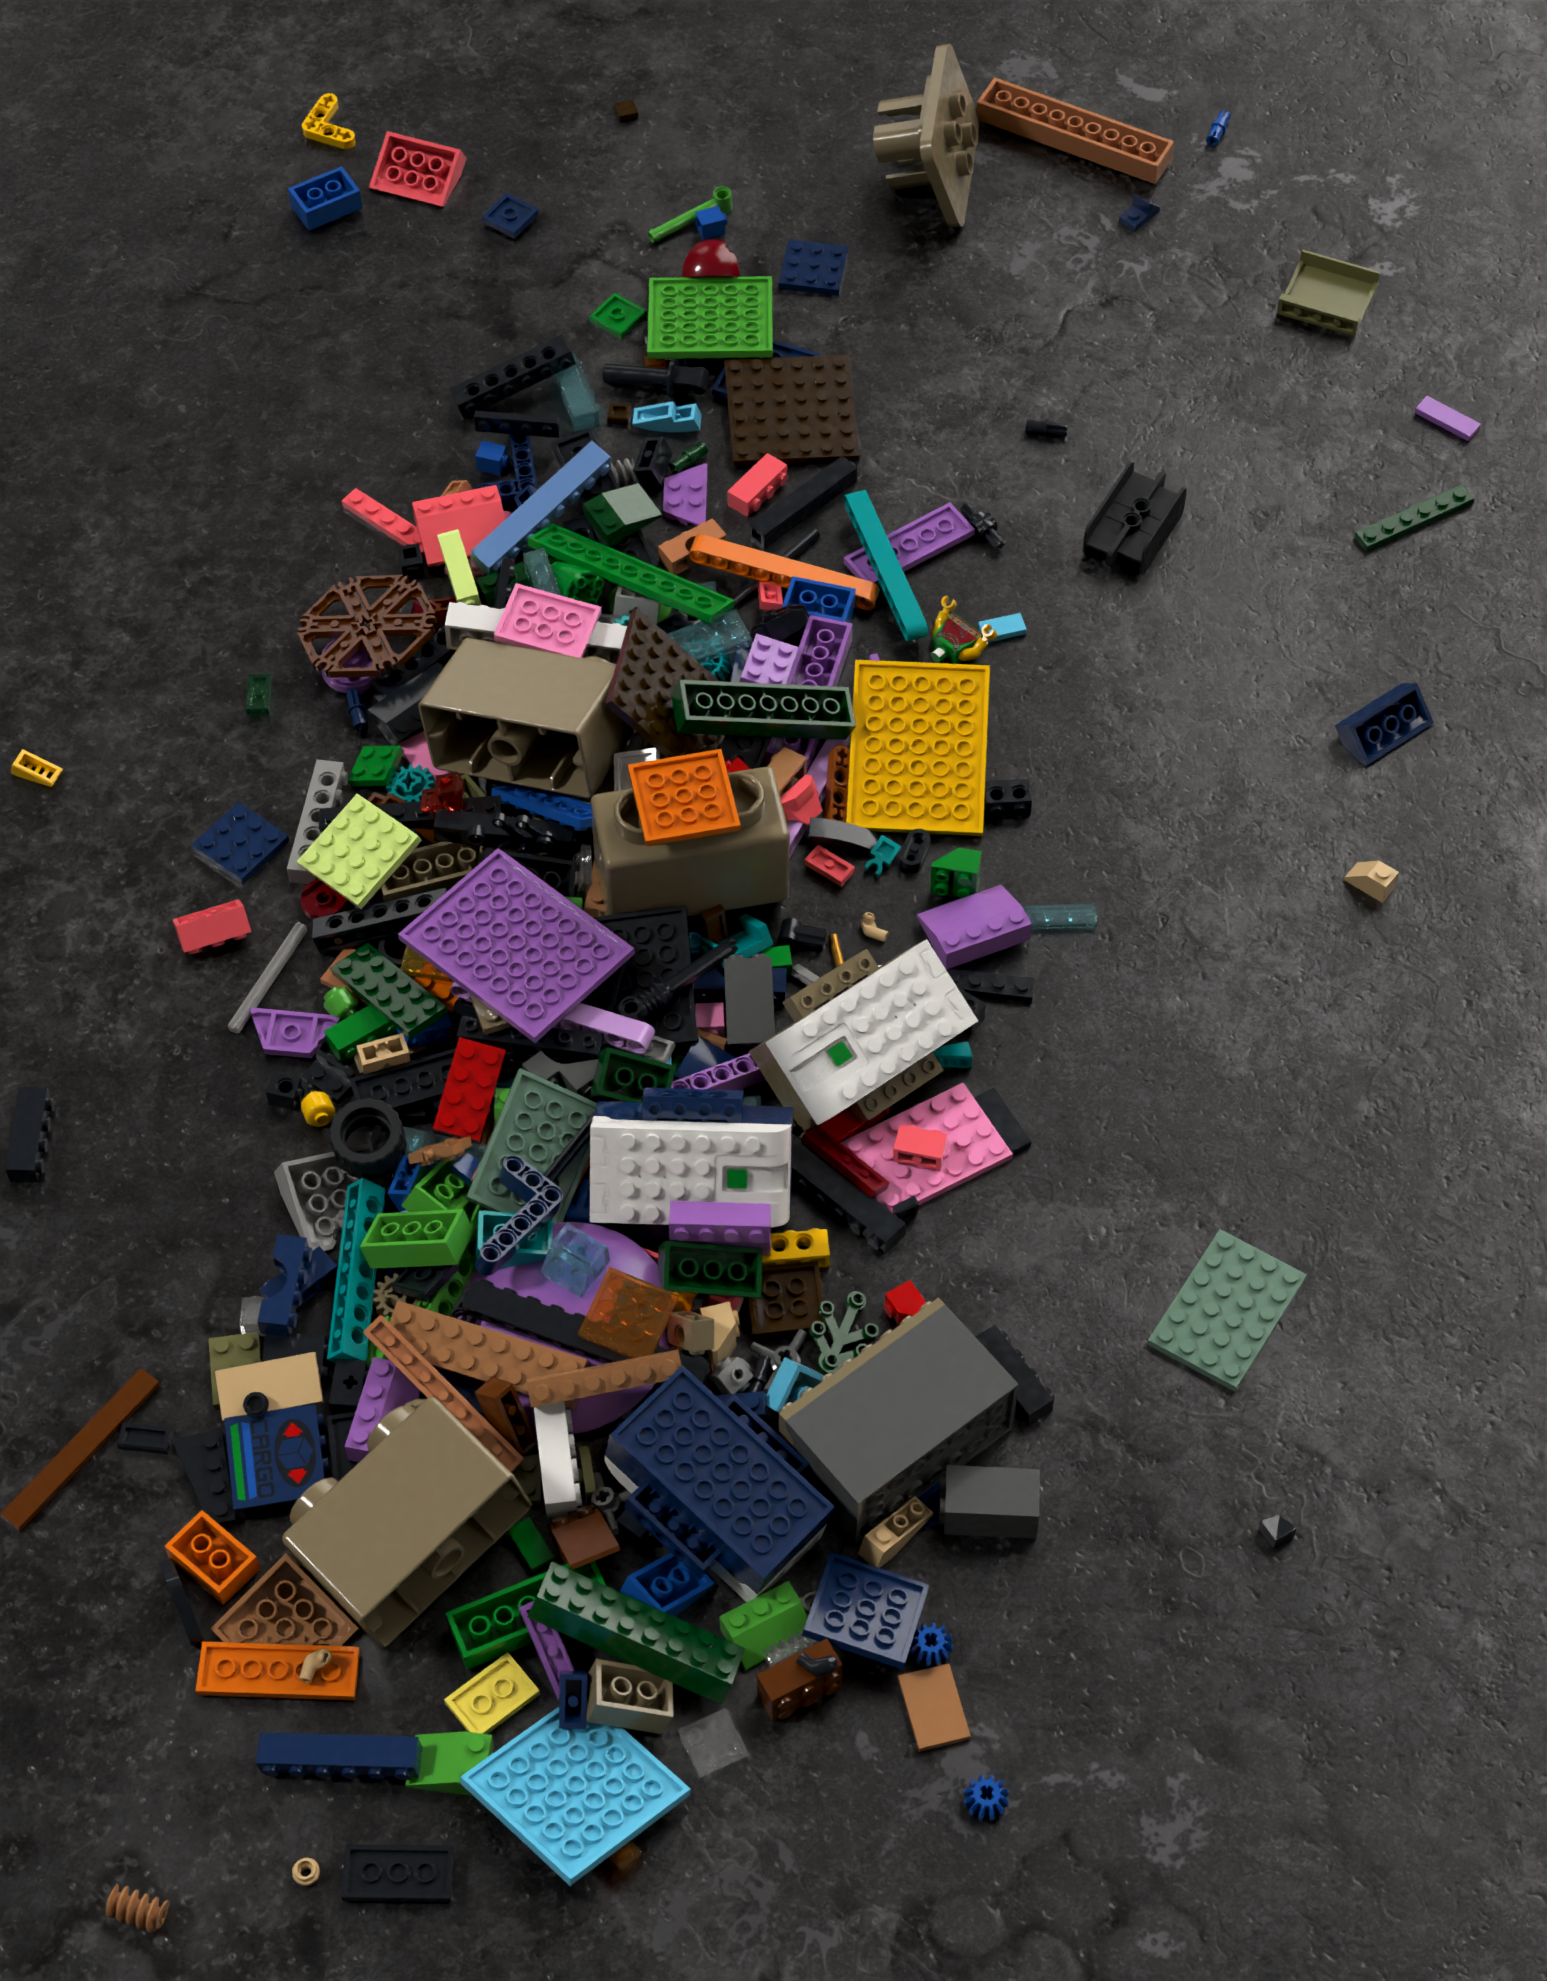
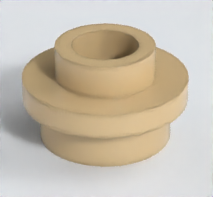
M303 1858L293 1866L292 1875L298 1884L308 1886L316 1882L320 1875V1868L315 1860ZM305 1869L311 1870L308 1876H302V1872Z

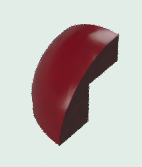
M710 239L701 241L687 254L683 264L682 277H738L739 268L734 253L729 252L727 249L728 244L722 240Z

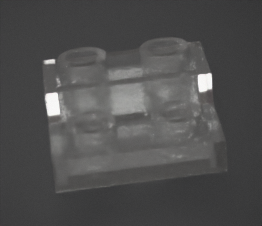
M726 1708L677 1730L680 1740L700 1778L749 1756Z

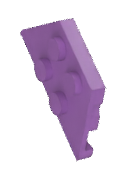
M701 464L664 478V517L678 520L684 525L691 523L698 526L700 523L706 522L707 464Z
M252 1007L250 1010L264 1054L312 1058L326 1042L324 1031L341 1021L340 1018L327 1014Z

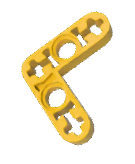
M330 93L322 95L302 123L303 135L306 138L342 149H350L356 144L353 131L328 123L338 109L336 95ZM318 114H324V115H325L324 117H320V118L315 117V116L318 115ZM327 132H332V133H334V134H332V135H330V136L324 135V134L327 133Z

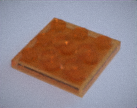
M609 1266L578 1332V1336L631 1359L653 1355L676 1306L679 1295Z

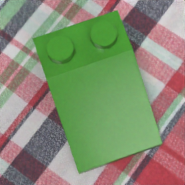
M466 1731L415 1735L423 1746L419 1778L411 1777V1779L406 1780L405 1786L407 1788L473 1796L460 1784V1777L493 1754L494 1742L492 1735Z

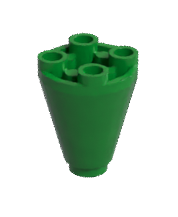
M556 561L551 564L549 574L561 596L597 606V601L604 586V580L597 573L563 561Z

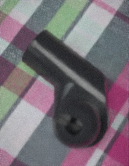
M805 1652L796 1661L798 1665L815 1677L832 1673L838 1665L837 1659L832 1655L814 1660Z

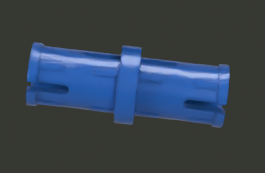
M1221 110L1216 121L1212 123L1211 131L1206 138L1209 145L1214 140L1212 146H1216L1221 135L1226 132V125L1231 118V114L1228 111L1223 116L1225 110Z

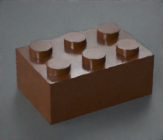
M827 1638L757 1674V1695L772 1721L779 1718L780 1720L792 1715L794 1710L802 1706L808 1707L814 1704L817 1698L825 1694L831 1695L842 1686V1663ZM805 1652L814 1660L832 1655L837 1659L838 1665L832 1673L815 1677L798 1665L796 1661Z

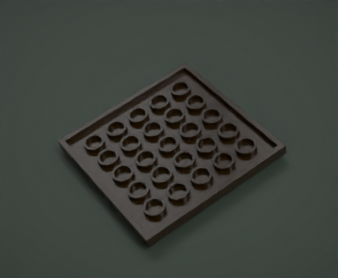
M849 355L724 360L733 466L755 465L767 453L785 464L834 462L841 456L848 461H859L860 453Z
M638 608L630 614L605 705L667 758L716 750L720 735L677 733L671 692L679 680H719L670 638L664 630L653 623L648 616L644 615Z

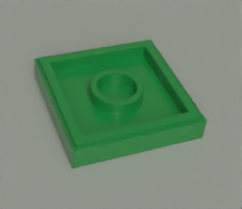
M614 293L589 316V322L622 340L647 316V310Z

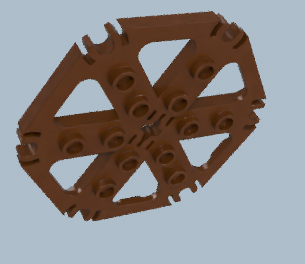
M380 575L354 576L356 579L355 583L353 578H348L350 583L346 586L338 582L339 590L336 589L334 584L301 616L300 624L302 627L297 628L298 637L314 670L316 669L317 672H320L323 669L325 676L330 675V678L380 677L378 670H380L382 675H386L385 669L387 667H392L394 671L397 670L396 663L401 668L433 636L435 632L433 624H437L436 613L420 583L417 584L416 580L410 583L408 576ZM369 588H389L371 607L363 594ZM413 599L419 602L423 613L396 614L409 600ZM338 601L344 604L349 614L321 616L334 602ZM365 622L369 625L370 630L365 627ZM385 636H416L417 639L402 654H396L392 651ZM317 638H338L319 656L312 645V642ZM364 645L372 660V665L368 668H344L343 665Z

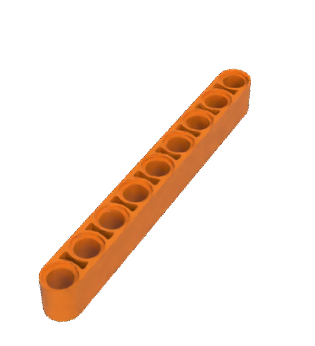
M697 535L689 552V558L695 563L787 589L789 588L792 576L856 589L855 608L862 610H872L875 607L880 592L879 586L871 581L707 535Z

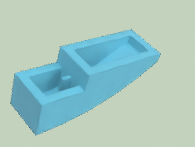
M672 401L634 408L632 425L633 427L659 432L700 430L702 414L696 403L676 407Z

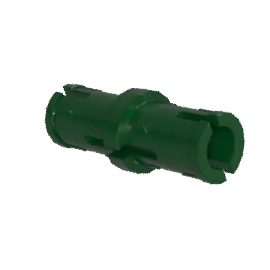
M699 442L690 450L683 451L679 458L669 463V469L673 474H677L688 466L695 465L699 458L708 454L707 446L703 442Z

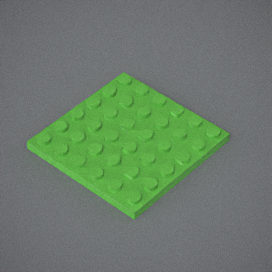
M772 276L649 278L648 359L773 357Z

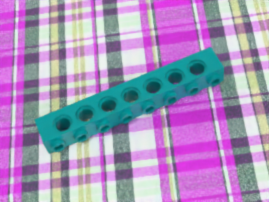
M364 1178L347 1186L327 1360L335 1364L336 1359L366 1361L368 1357L369 1338L363 1331L371 1324L373 1290L376 1288L375 1279L378 1268L370 1269L360 1249V1245L377 1214L383 1213L385 1188Z

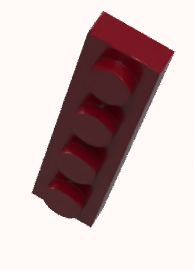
M820 1126L803 1134L801 1142L871 1198L887 1190L889 1181Z

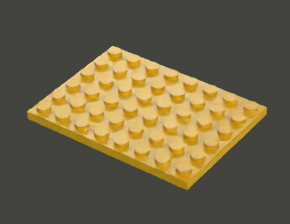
M855 660L853 713L856 727L851 733L846 823L877 832L910 833L914 829H923L929 834L983 836L990 665Z

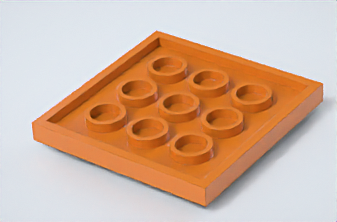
M721 749L628 764V773L646 847L741 831Z

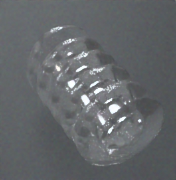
M803 1630L797 1631V1638L794 1635H790L787 1639L788 1643L782 1639L778 1642L779 1648L772 1644L769 1646V1652L763 1649V1654L768 1665L772 1667L819 1643V1641L802 1636Z

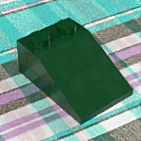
M639 483L601 493L583 504L584 517L608 547L615 545L662 517L661 512Z

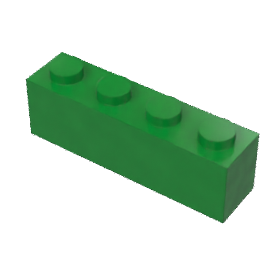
M370 1005L324 1031L327 1045L341 1063L348 1059H353L354 1055L358 1054L357 1045L393 1036L397 1033L396 1027Z

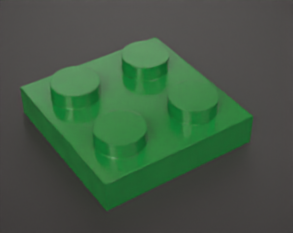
M400 745L363 746L347 780L351 786H389L404 750Z

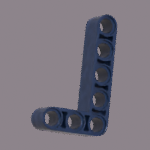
M509 434L516 479L483 483L476 487V489L497 485L503 510L518 508L514 497L528 484L537 489L529 436Z
M510 1155L504 1159L499 1173V1181L527 1204L480 1248L475 1267L482 1275L489 1276L497 1272L557 1214L563 1199V1192L556 1184L516 1155Z

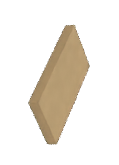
M315 1352L215 1371L222 1421H224V1418L246 1415L243 1402L245 1397L252 1392H261L268 1398V1411L323 1403Z

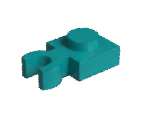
M881 835L869 854L874 859L867 861L864 871L867 872L870 867L874 866L877 868L874 877L878 878L882 872V865L889 868L901 850V846Z

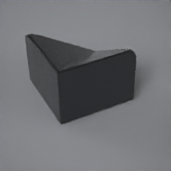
M1281 1515L1262 1520L1258 1528L1273 1549L1293 1538L1296 1533V1528Z

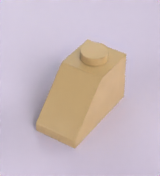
M1381 861L1357 862L1344 877V880L1383 903L1395 889L1399 872Z

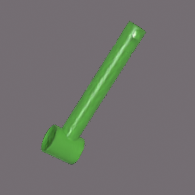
M725 186L718 187L713 192V199L653 230L651 228L647 233L652 243L660 241L665 236L695 222V212L719 206L722 213H729L733 208L731 190Z

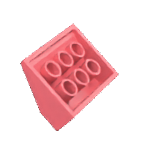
M387 131L369 188L444 207L461 177L466 156L459 149Z
M497 485L412 502L414 520L428 567L445 564L437 535L458 529L467 559H470L471 550L505 520Z

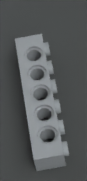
M316 760L287 866L289 882L309 884L314 880H318V878L302 868L297 863V860L322 833L319 830V808L338 807V803H342L343 785H347L348 772H345L343 762Z

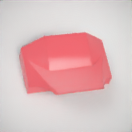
M808 774L780 797L785 818L788 821L795 820L808 825L810 817L816 818L823 811L815 781Z

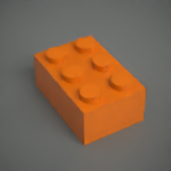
M203 1510L165 1545L167 1555L171 1558L172 1562L223 1606L260 1570L257 1557Z

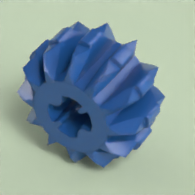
M933 1622L931 1628H928L922 1623L921 1631L915 1630L910 1646L912 1647L910 1655L917 1656V1664L925 1661L926 1667L929 1668L932 1662L936 1666H940L941 1660H949V1653L953 1651V1644L950 1643L952 1636L951 1634H945L946 1628L944 1626L936 1629V1623Z
M980 1774L978 1782L973 1779L969 1781L970 1788H965L964 1795L967 1797L964 1799L965 1807H971L969 1810L971 1816L979 1813V1820L983 1821L984 1815H988L990 1821H993L995 1814L999 1816L1004 1814L1003 1808L1009 1805V1800L1006 1798L1009 1796V1790L1002 1788L1004 1784L1002 1779L994 1782V1775L991 1774L989 1780H985L984 1776Z

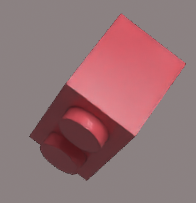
M899 1125L893 1148V1161L941 1171L947 1147V1134L938 1130L920 1129L914 1125Z

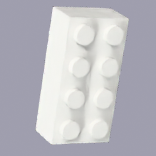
M563 1401L534 1407L547 1518L568 1516L567 1512L575 1511L577 1506H582L579 1483L574 1484L575 1481H579L576 1458L571 1459V1457L576 1456L574 1435L568 1434L573 1432L571 1410H565V1403Z

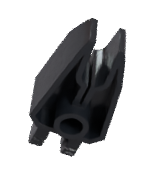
M790 604L777 610L771 609L763 614L762 622L751 628L749 638L753 642L756 634L782 642L789 635L798 632L809 621V614L803 604Z

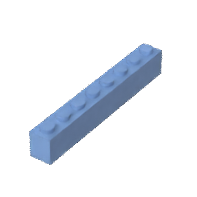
M591 441L472 549L471 561L486 575L498 571L502 557L514 559L519 554L520 549L527 545L530 536L549 526L555 517L558 518L564 513L570 503L574 504L580 498L584 490L591 489L596 479L600 476H605L609 472L611 457L596 443Z

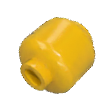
M311 1092L301 1102V1110L305 1120L311 1126H324L331 1122L335 1116L333 1103L325 1092Z

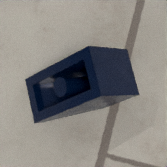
M559 1671V1729H586L587 1672Z

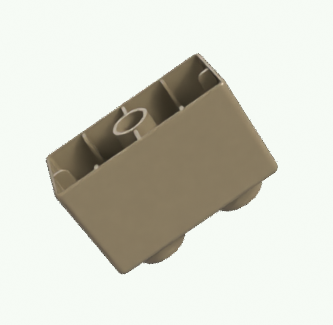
M474 638L464 639L418 704L433 766L438 770L459 774L467 773L469 776L582 798H592L614 764V754L621 753L634 732L630 725L605 705L616 664L599 657L580 658L513 646L506 643L501 644ZM495 719L497 721L495 722V724H493L490 722V720Z
M762 767L728 773L741 831L648 847L645 845L632 789L593 795L591 798L594 857L606 916L686 905L688 917L700 915L719 904L726 911L787 900L789 897L790 834L773 769Z
M435 1397L427 1398L416 1409L409 1405L400 1406L384 1416L369 1435L367 1441L369 1454L340 1481L332 1477L322 1479L314 1483L297 1499L290 1513V1521L293 1525L283 1534L282 1538L286 1547L308 1572L381 1648L388 1646L507 1532L532 1505L514 1475Z

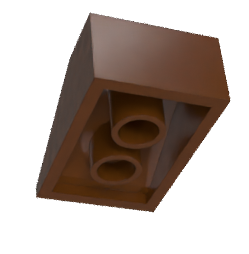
M581 1507L576 1510L577 1514L569 1517L566 1515L559 1516L552 1520V1524L547 1525L557 1555L571 1570L620 1550L615 1537L596 1507Z

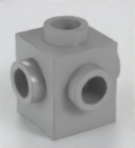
M738 1356L722 1359L716 1365L718 1369L708 1378L722 1395L744 1391L749 1386L748 1381L754 1375L750 1372V1365Z

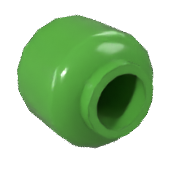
M336 986L324 996L325 1010L330 1015L340 1018L341 1021L357 1012L356 1009L359 1002L346 987L339 988Z

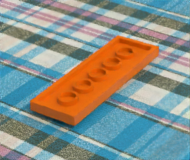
M202 1642L196 1694L206 1696L355 1700L360 1647ZM320 1649H328L332 1654L329 1664L315 1671L311 1683L301 1682L299 1676L306 1656Z

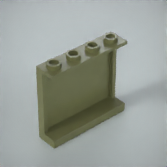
M1302 249L1300 262L1285 293L1281 294L1279 298L1277 314L1356 336L1378 288L1381 272Z

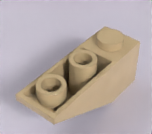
M913 1497L864 1536L858 1555L868 1564L878 1568L882 1567L901 1550L934 1513L917 1497Z

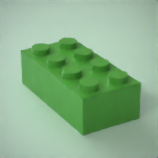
M464 1209L378 1213L363 1239L360 1249L370 1269L457 1265L474 1230Z

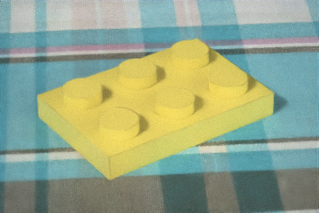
M507 1652L445 1698L444 1702L468 1732L488 1734L538 1697L540 1690Z

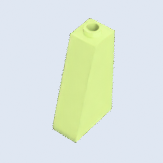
M459 530L437 535L457 603L463 602L467 605L480 606L479 594Z

